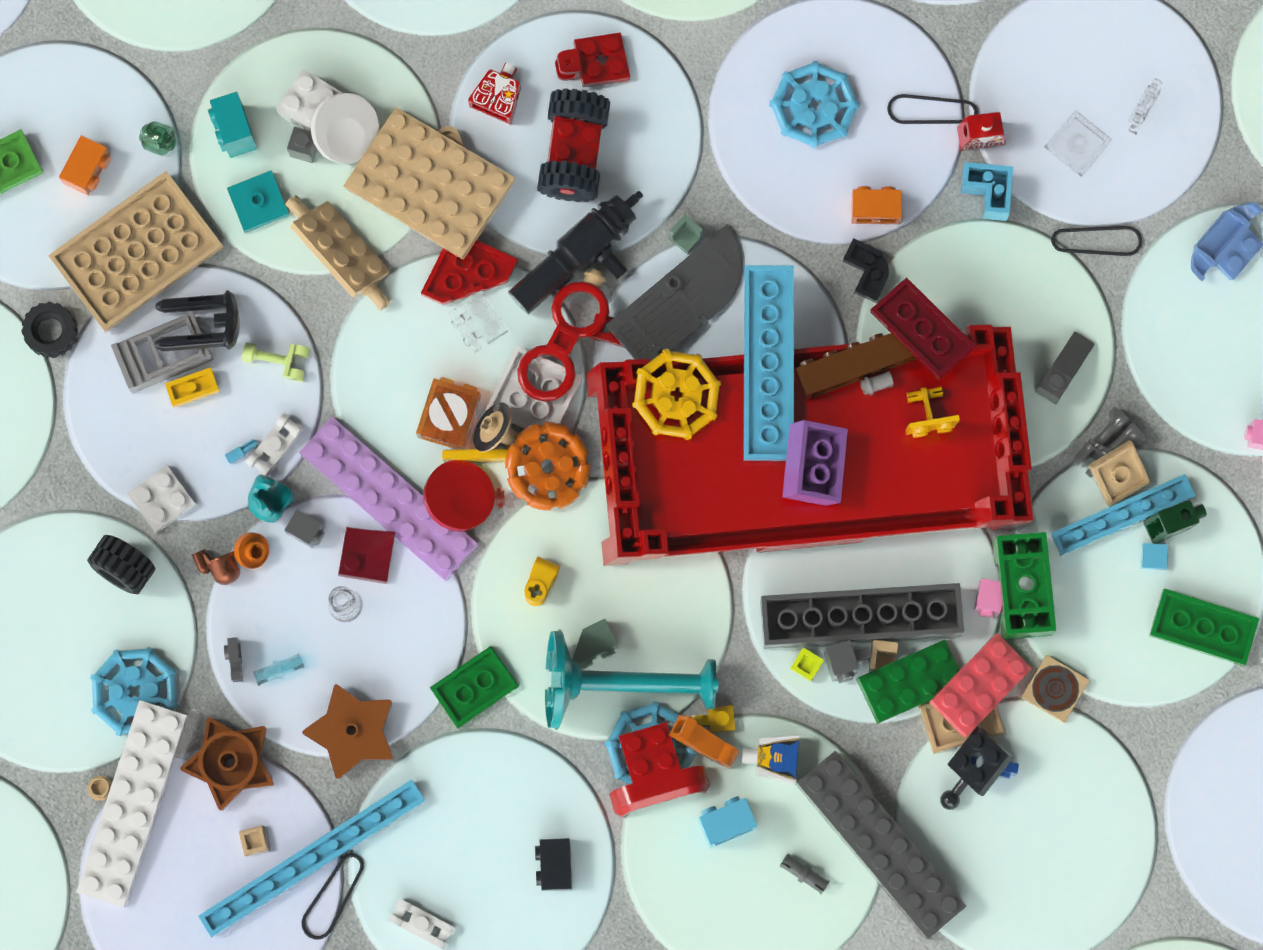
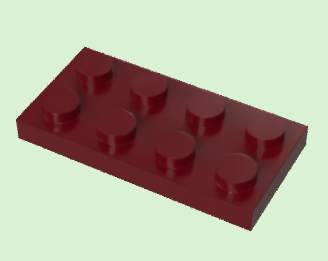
M907 277L870 309V313L939 381L976 348V345Z

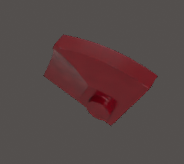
M346 527L338 576L387 584L395 532Z

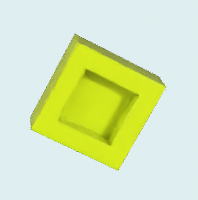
M803 647L790 670L811 682L824 660Z

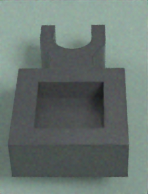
M237 637L227 638L228 645H224V657L230 663L231 681L243 682L240 640Z

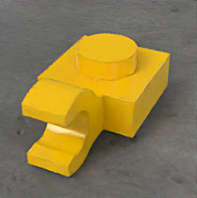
M733 705L707 709L708 715H694L691 717L699 725L709 726L711 733L735 731Z

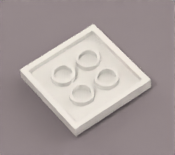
M516 345L485 412L494 404L503 402L510 406L512 411L511 424L518 428L525 429L535 423L543 425L545 422L561 424L583 376L575 372L576 376L571 389L566 395L555 401L543 402L533 399L523 391L518 382L517 375L520 360L528 350ZM541 356L531 362L527 371V377L531 385L542 391H551L558 388L566 375L565 367ZM545 434L540 435V438L546 440Z

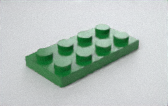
M1164 588L1161 592L1149 637L1240 666H1246L1260 618Z
M944 639L858 677L856 681L876 723L879 724L929 702L960 669Z

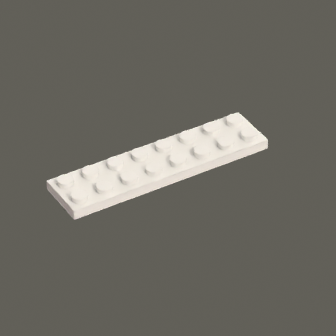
M139 700L76 893L126 908L188 715Z

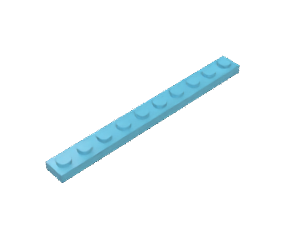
M413 780L408 781L198 916L210 937L213 938L425 802V799Z

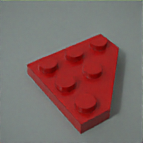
M477 240L464 260L443 248L421 291V296L441 305H446L506 284L518 263V259Z

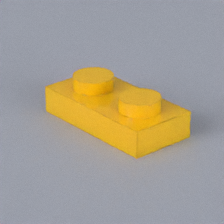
M211 367L164 383L173 408L220 392Z

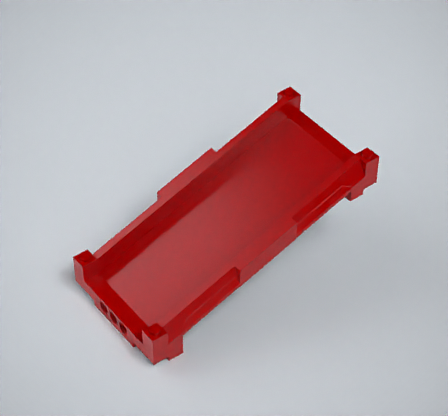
M969 325L961 331L976 345V348L940 381L920 361L914 360L874 375L877 376L889 371L894 385L893 387L875 391L871 396L869 394L864 395L860 381L807 400L796 374L797 367H800V363L808 359H814V361L822 359L823 355L827 352L836 350L838 353L846 350V346L849 344L794 349V423L806 420L848 429L841 502L828 506L783 498L786 461H744V354L702 358L716 379L721 381L716 409L718 416L693 434L689 440L669 435H654L652 429L638 410L633 408L632 403L635 400L638 377L636 372L638 368H643L647 365L650 359H626L624 362L598 363L586 373L588 398L597 397L610 533V537L601 542L603 566L628 565L638 560L756 549L757 553L855 544L862 543L872 537L990 527V531L1014 530L1034 521L1028 471L1032 470L1022 380L1021 372H1016L1011 327ZM672 361L674 369L687 370L690 365L688 363ZM665 363L652 372L651 375L655 378L662 375L666 371ZM695 368L692 374L698 379L700 385L708 384L698 369ZM649 381L646 383L644 400L651 397L652 383ZM924 387L927 389L941 387L943 397L929 399L933 419L959 415L960 420L957 425L952 428V431L945 433L931 430L928 432V435L913 438V434L906 435V428L910 423L927 421L923 400L908 403L907 392L921 391V388ZM676 388L675 391L670 392V396H674V401H678L682 397V393L679 391V388ZM709 389L702 390L701 406L706 409ZM652 403L647 404L646 406L658 421L660 417L659 411ZM695 411L686 418L688 426L703 414ZM666 418L663 424L681 427L680 421Z

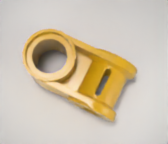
M539 556L536 558L524 589L525 600L529 605L536 607L545 602L551 586H553L558 576L561 565ZM536 589H539L540 595L532 598L530 591L534 592Z

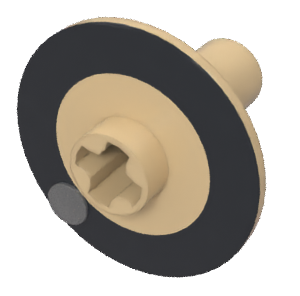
M503 402L496 403L480 418L473 437L474 446L480 452H488L494 449L500 442L509 447L510 444L513 445L516 441V436L519 433L510 428L512 411L509 405ZM524 445L521 451H524L527 446Z

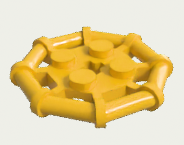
M667 348L663 349L660 355L643 368H638L636 372L638 377L635 400L632 405L641 414L654 435L662 434L689 440L693 434L717 418L716 409L721 381H718L702 360V355L698 353L694 355L669 351ZM672 361L688 363L690 365L687 370L674 369ZM665 363L666 371L657 378L653 377L651 373ZM695 368L698 369L708 384L700 385L698 379L692 374ZM649 381L652 383L651 397L644 400L646 383ZM676 388H679V391L682 393V397L678 401H674V396H670V392L675 391ZM709 389L706 409L701 406L702 390ZM652 403L659 411L660 417L658 421L646 406L647 404ZM695 411L703 414L688 426L686 418ZM666 418L680 421L681 427L663 424Z

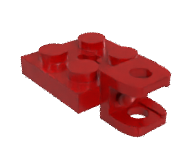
M621 32L574 39V49L559 52L555 61L557 78L559 80L568 81L581 78L582 87L630 80ZM599 55H603L608 60H606L605 65H601V62H596L595 59Z

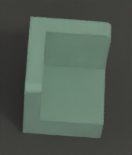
M684 215L669 232V240L687 255L703 237V229L687 215Z

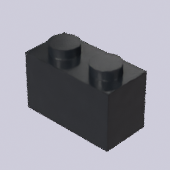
M570 838L539 839L540 845L535 846V861H540L541 871H536V886H541L542 892L572 890Z

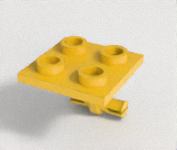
M924 387L921 388V391L907 392L908 403L923 400L927 421L910 423L906 428V435L913 434V438L928 435V432L931 430L945 433L952 431V428L957 425L960 420L959 415L933 419L929 399L943 397L941 387L933 389Z

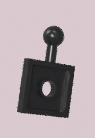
M976 726L947 764L960 777L953 789L943 792L940 797L942 807L947 810H954L958 807L960 803L959 796L968 785L978 795L984 796L1014 758L980 726ZM983 755L984 763L977 767V758Z

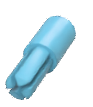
M252 439L241 447L238 446L225 454V457L232 464L245 456V453L257 447L258 443L255 439Z

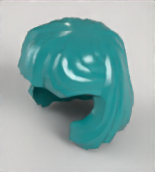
M260 474L255 478L248 494V508L256 518L268 523H274L282 517L285 508L294 500L295 494L285 484H279V481Z

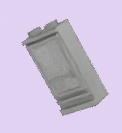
M190 311L186 315L124 341L111 344L127 387L132 394L213 360L211 353L215 351L214 347L176 351H161L155 348V341L162 337L203 334L202 331L206 328L200 316L196 317Z

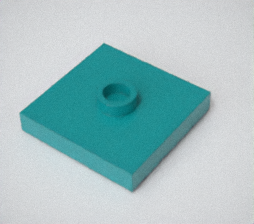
M272 170L227 187L244 233L290 216Z

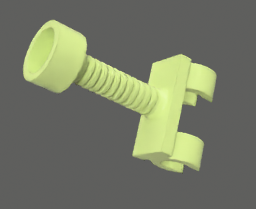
M246 342L242 353V361L252 363L253 360L260 359L281 365L284 364V379L303 382L304 371L291 367L294 356L308 358L310 350L309 347L290 343L288 356L258 350L256 344Z

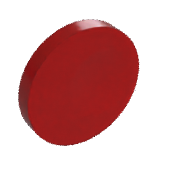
M452 460L441 464L429 475L423 490V500L428 514L437 524L448 530L460 532L472 530L488 518L494 506L495 491L489 476L479 466L464 460Z

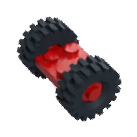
M565 88L551 92L547 116L548 120L552 122L547 162L542 163L540 166L537 191L542 195H547L550 198L555 197L557 200L563 199L575 202H589V200L594 201L597 199L600 173L596 170L601 130L605 129L608 124L610 110L608 98H605L603 95H597L596 92L590 93L588 90L579 91L578 89L569 90Z

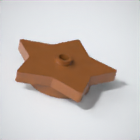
M335 684L327 713L305 728L302 734L327 749L337 779L342 778L362 760H393L392 752L383 732L392 701L390 699L359 701L342 687ZM354 726L356 728L355 734H347V728Z
M208 717L202 748L183 764L180 770L206 782L218 809L224 811L243 790L274 786V782L261 759L267 728L260 726L234 731ZM229 758L235 759V764L232 767H228L226 764Z

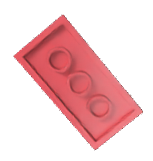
M996 633L929 703L965 738L1032 668Z

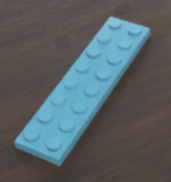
M744 265V461H786L790 424L794 423V265Z

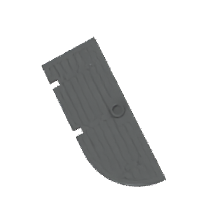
M728 224L605 325L634 359H650L652 361L658 356L657 352L661 349L675 350L704 325L699 319L702 314L709 321L731 301L740 284L743 263L739 243Z

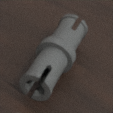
M789 853L779 866L797 877L798 882L806 883L821 895L830 883L829 880L813 871L812 866L809 864L807 866Z

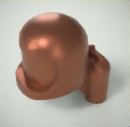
M205 549L192 554L198 571L203 574L211 572L214 580L220 585L231 584L240 576L241 571L233 557L234 551L216 559L209 552H206Z

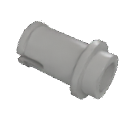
M889 371L871 378L866 376L864 380L860 381L864 395L869 394L870 396L875 391L893 387L894 385Z

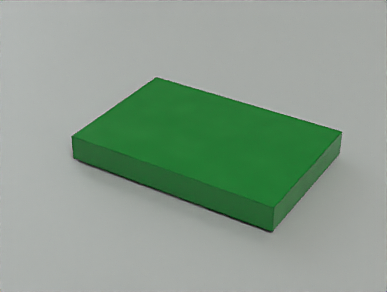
M489 646L432 685L430 689L454 725L459 729L519 688V685L492 646Z

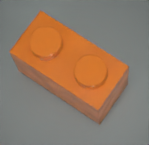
M81 135L62 169L59 179L64 185L89 196L91 190L94 191L99 184V175L102 169L105 170L110 163L109 150L107 147Z
M859 186L857 189H853L851 195V224H900L901 190H896L892 186L882 187L881 190L871 189L869 186Z

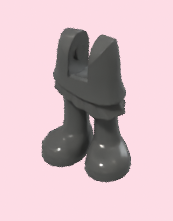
M1113 407L1109 412L1111 420L1108 425L1093 440L1089 439L1088 442H1085L1073 461L1079 466L1089 456L1097 460L1129 440L1136 444H1142L1147 438L1134 423H1131L1108 447L1104 446L1116 432L1130 422L1129 418L1121 410ZM1088 469L1085 474L1091 478L1093 475L1090 469Z

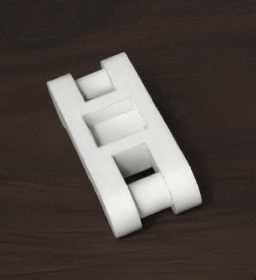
M283 413L261 444L249 456L246 464L252 468L256 467L260 470V474L269 476L300 436L304 427L299 423L295 424L290 420V416ZM284 428L290 432L287 437L280 434ZM264 454L270 457L266 463L261 460Z
M398 898L395 904L397 907L393 914L390 913L387 921L445 950L448 945L446 942L450 934H454L456 928ZM406 910L412 913L409 922L402 920ZM435 926L442 929L437 938L431 935Z

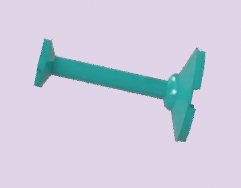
M562 630L551 631L549 635L545 668L551 672V687L545 689V715L548 728L559 729L570 700L577 698L581 690L699 694L706 709L715 708V697L719 685L715 659H707L700 674L581 670L580 665L576 661L571 660Z

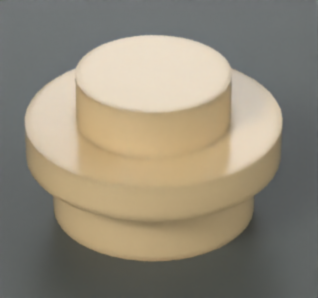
M590 269L589 272L583 273V277H585L584 282L594 284L598 288H602L603 283L605 284L607 279L603 277L604 273L598 270Z
M101 775L92 778L87 788L89 795L98 801L106 800L112 785L111 780Z

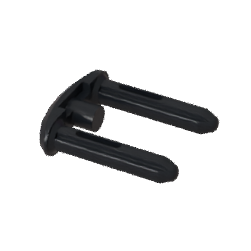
M229 290L219 295L162 299L155 305L156 310L163 313L226 309V313L214 314L215 328H225L224 332L162 337L155 341V348L158 350L176 351L226 347L227 350H231L237 343L240 329L239 311L235 296Z

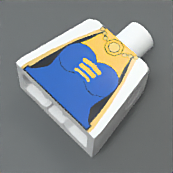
M800 736L760 738L758 740V750L743 748L742 763L756 764V776L795 785Z

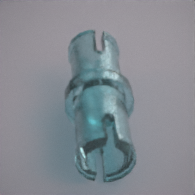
M297 653V655L279 662L275 660L273 661L274 664L253 671L258 686H261L276 678L281 680L285 678L284 675L305 667L300 654Z

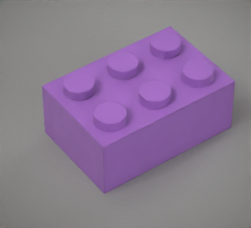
M806 420L790 424L783 498L824 506L841 502L848 429Z

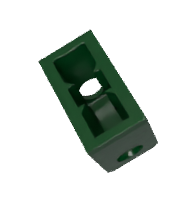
M1188 500L1156 512L1144 521L1143 524L1152 544H1157L1192 529L1200 523L1199 519L1206 517L1207 513L1202 503L1193 506L1192 502Z

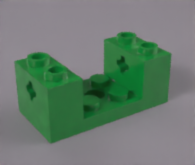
M1046 532L996 536L992 544L995 567H999L1003 612L1000 614L1002 638L1007 640L1052 636L1056 632V621ZM1023 577L1031 579L1033 583L1032 589L1028 591L1021 589L1019 580Z

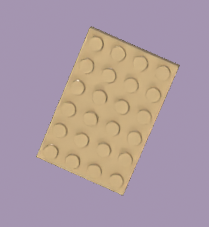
M395 107L343 187L464 260L516 179L509 173Z
M165 171L48 256L105 333H107L224 247L172 177Z

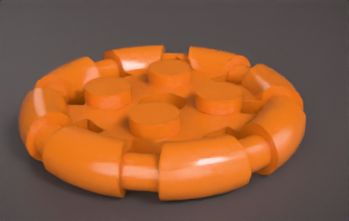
M545 422L543 425L535 423L523 429L516 436L517 439L514 444H510L505 459V469L507 468L509 476L507 481L511 490L519 499L525 500L528 506L538 510L551 511L555 507L561 509L570 505L580 496L578 493L582 488L586 487L590 476V464L587 461L589 453L584 442L576 433L572 434L568 427L555 422ZM545 434L546 442L540 443V435ZM562 438L567 441L565 447L558 444ZM524 445L529 448L526 454L521 451ZM577 456L578 466L573 467L571 457ZM545 459L550 460L553 467L550 473H545L542 470V462ZM524 465L525 475L518 476L517 467ZM569 478L574 481L571 488L565 485ZM530 485L536 489L533 494L528 491ZM548 491H554L555 498H550Z

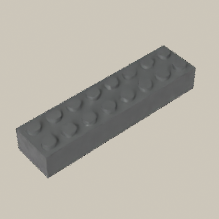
M960 583L766 595L760 598L764 649L834 645L848 640L851 643L873 642V640L896 641L958 637L964 633Z
M836 751L831 753L796 783L797 788L925 940L929 939L967 907Z

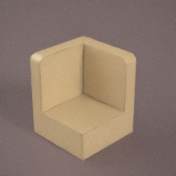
M873 640L871 645L872 657L869 662L868 672L894 662L898 643Z

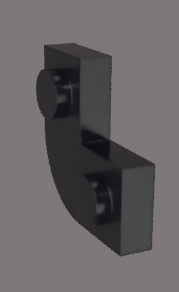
M853 238L842 262L864 271L854 293L876 303L889 276L887 261L881 251Z

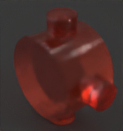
M497 488V491H494L495 505L501 509L503 505H506L505 493L501 488Z

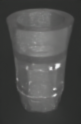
M338 586L332 589L328 596V609L334 619L340 622H351L360 615L363 602L356 591L345 586ZM346 598L348 600L344 605H339L341 599Z

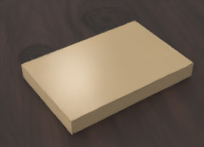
M930 703L919 706L933 754L962 746L969 737L968 735L964 738ZM996 706L977 725L982 727L992 737L1005 734L999 710Z

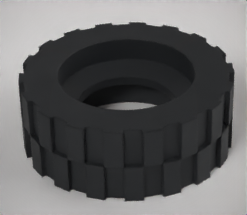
M42 302L35 307L33 306L25 314V319L22 321L23 328L21 329L24 336L23 339L37 355H42L45 358H57V356H62L73 348V344L77 341L78 325L66 307H62L59 303ZM45 319H56L61 324V335L54 341H44L38 334V327Z

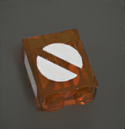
M440 377V380L433 378L417 427V438L452 449H465L481 401V393L477 391L478 388L469 384H464L463 387L455 385L453 380L445 377Z

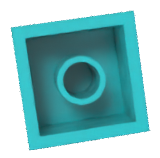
M238 92L209 100L212 108L207 110L215 130H218L215 131V135L222 152L227 151L229 157L233 158L257 150Z

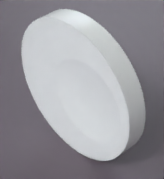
M337 93L324 99L316 108L311 121V135L316 148L325 158L337 163L348 164L360 161L379 133V121L372 105L363 97L352 93Z

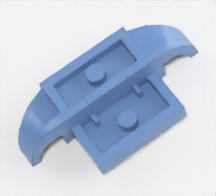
M1256 202L1241 204L1223 211L1193 246L1191 270L1200 281L1205 279L1204 275L1207 270L1215 266L1229 280H1234L1261 249L1263 243L1248 228L1251 225L1249 221L1263 211Z

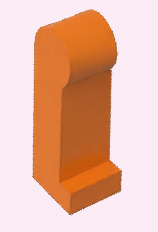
M679 715L669 734L672 738L712 762L714 761L731 769L739 753L735 747L699 725L690 716Z

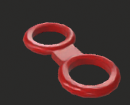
M584 281L572 282L562 287L555 295L551 309L552 318L557 326L547 345L536 346L527 351L520 360L517 369L518 382L523 391L531 398L543 402L555 401L566 395L573 386L576 374L575 365L570 354L579 338L590 337L603 328L607 323L610 313L608 299L604 292L594 284ZM573 293H588L596 298L599 304L600 312L598 318L587 327L578 328L571 326L562 316L561 308L563 302ZM539 356H554L563 363L566 375L558 388L551 391H542L536 389L529 382L527 377L528 367Z

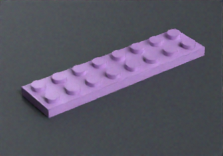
M331 417L300 450L301 456L387 531H394L395 538L445 582L478 546L464 531L448 530L437 524L426 510L423 495L335 418Z

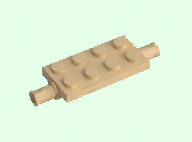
M297 195L294 198L291 197L285 205L298 218L290 226L296 235L353 298L359 294H362L364 297L367 295L379 311L388 307L391 300L378 287V283L390 273L386 265L328 201L313 210H309Z

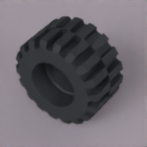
M104 535L87 559L90 567L102 578L125 592L137 595L156 570L152 561L142 552L124 540L112 535Z

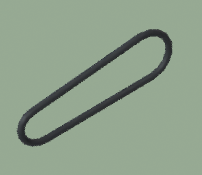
M909 94L894 96L887 106L890 118L900 124L961 123L963 120H898L891 113V105L898 98L969 104L974 109V115L978 113L977 107L971 101Z
M1131 226L1066 228L1055 231L1052 235L1051 243L1060 252L1131 256L1140 250L1142 237L1139 231ZM1128 229L1135 232L1139 240L1137 248L1128 253L1063 249L1055 244L1057 234L1079 231Z
M353 853L343 856L303 915L301 921L302 930L309 938L314 940L323 939L333 930L364 869V862L360 856ZM349 857L356 858L360 863V869L328 931L321 936L311 935L305 927V920L343 862Z

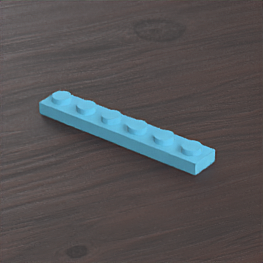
M1183 474L1056 530L1050 535L1061 557L1145 520L1158 511L1188 501L1196 495L1186 474Z

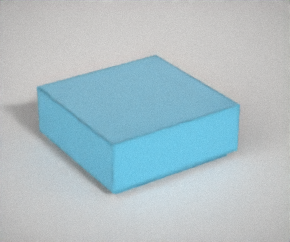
M1143 543L1141 569L1166 570L1168 545Z

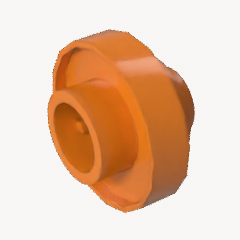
M255 532L244 533L238 538L234 546L235 559L245 568H259L265 563L269 555L267 539Z

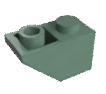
M605 618L582 629L572 660L580 665L581 670L592 666V661L599 657H602L604 660L616 654L615 649L618 648V644Z

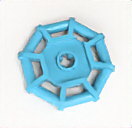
M813 61L811 64L790 72L785 71L782 74V79L773 99L769 101V106L774 111L781 128V134L784 137L788 136L810 145L811 148H817L821 144L840 137L845 138L848 135L847 131L857 109L860 108V102L856 100L848 81V75L845 72H838L819 64L818 61ZM812 74L811 81L800 85L795 81L798 78ZM818 74L835 80V82L829 85L825 81L817 80ZM790 85L794 89L790 101H783ZM839 86H841L847 102L839 101L835 92ZM811 100L821 103L818 106L819 110L815 111L814 108L808 107L811 104ZM783 108L790 109L794 119L791 123L788 122ZM839 109L846 110L841 123L838 124L835 121V117ZM797 125H803L808 127L812 133L809 135L794 128ZM828 126L834 129L817 136V130Z
M151 647L134 650L116 649L94 675L91 674L93 699L91 711L111 727L117 736L121 737L122 734H129L131 724H127L129 717H134L139 700L154 705L161 703L165 705L163 708L170 710L178 709L176 684L178 672L159 657ZM143 659L141 666L126 667L124 660ZM149 662L156 666L163 675L159 677L153 675L147 669ZM118 663L121 670L111 681L105 679L104 677ZM164 681L167 682V699L161 698L160 683ZM102 684L109 686L110 700L105 703L102 700ZM139 685L141 687L139 689L141 695L130 698L129 688ZM112 706L115 707L123 715L121 721L119 722L106 709Z
M653 701V704L634 710L622 711L608 741H605V747L608 749L616 780L620 779L627 784H632L628 767H623L618 748L622 749L621 743L618 742L619 736L623 734L627 724L633 731L658 725L657 715L675 724L679 715L659 705L656 701ZM652 714V721L636 726L632 721ZM672 738L676 755L685 754L680 763V769L690 767L698 753L686 745L685 748H678L675 739Z

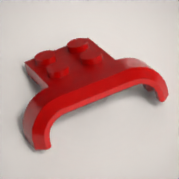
M667 722L619 736L632 784L620 787L609 794L616 815L623 818L628 813L694 793H707L710 782L705 766L680 769L672 738L669 736L670 731Z

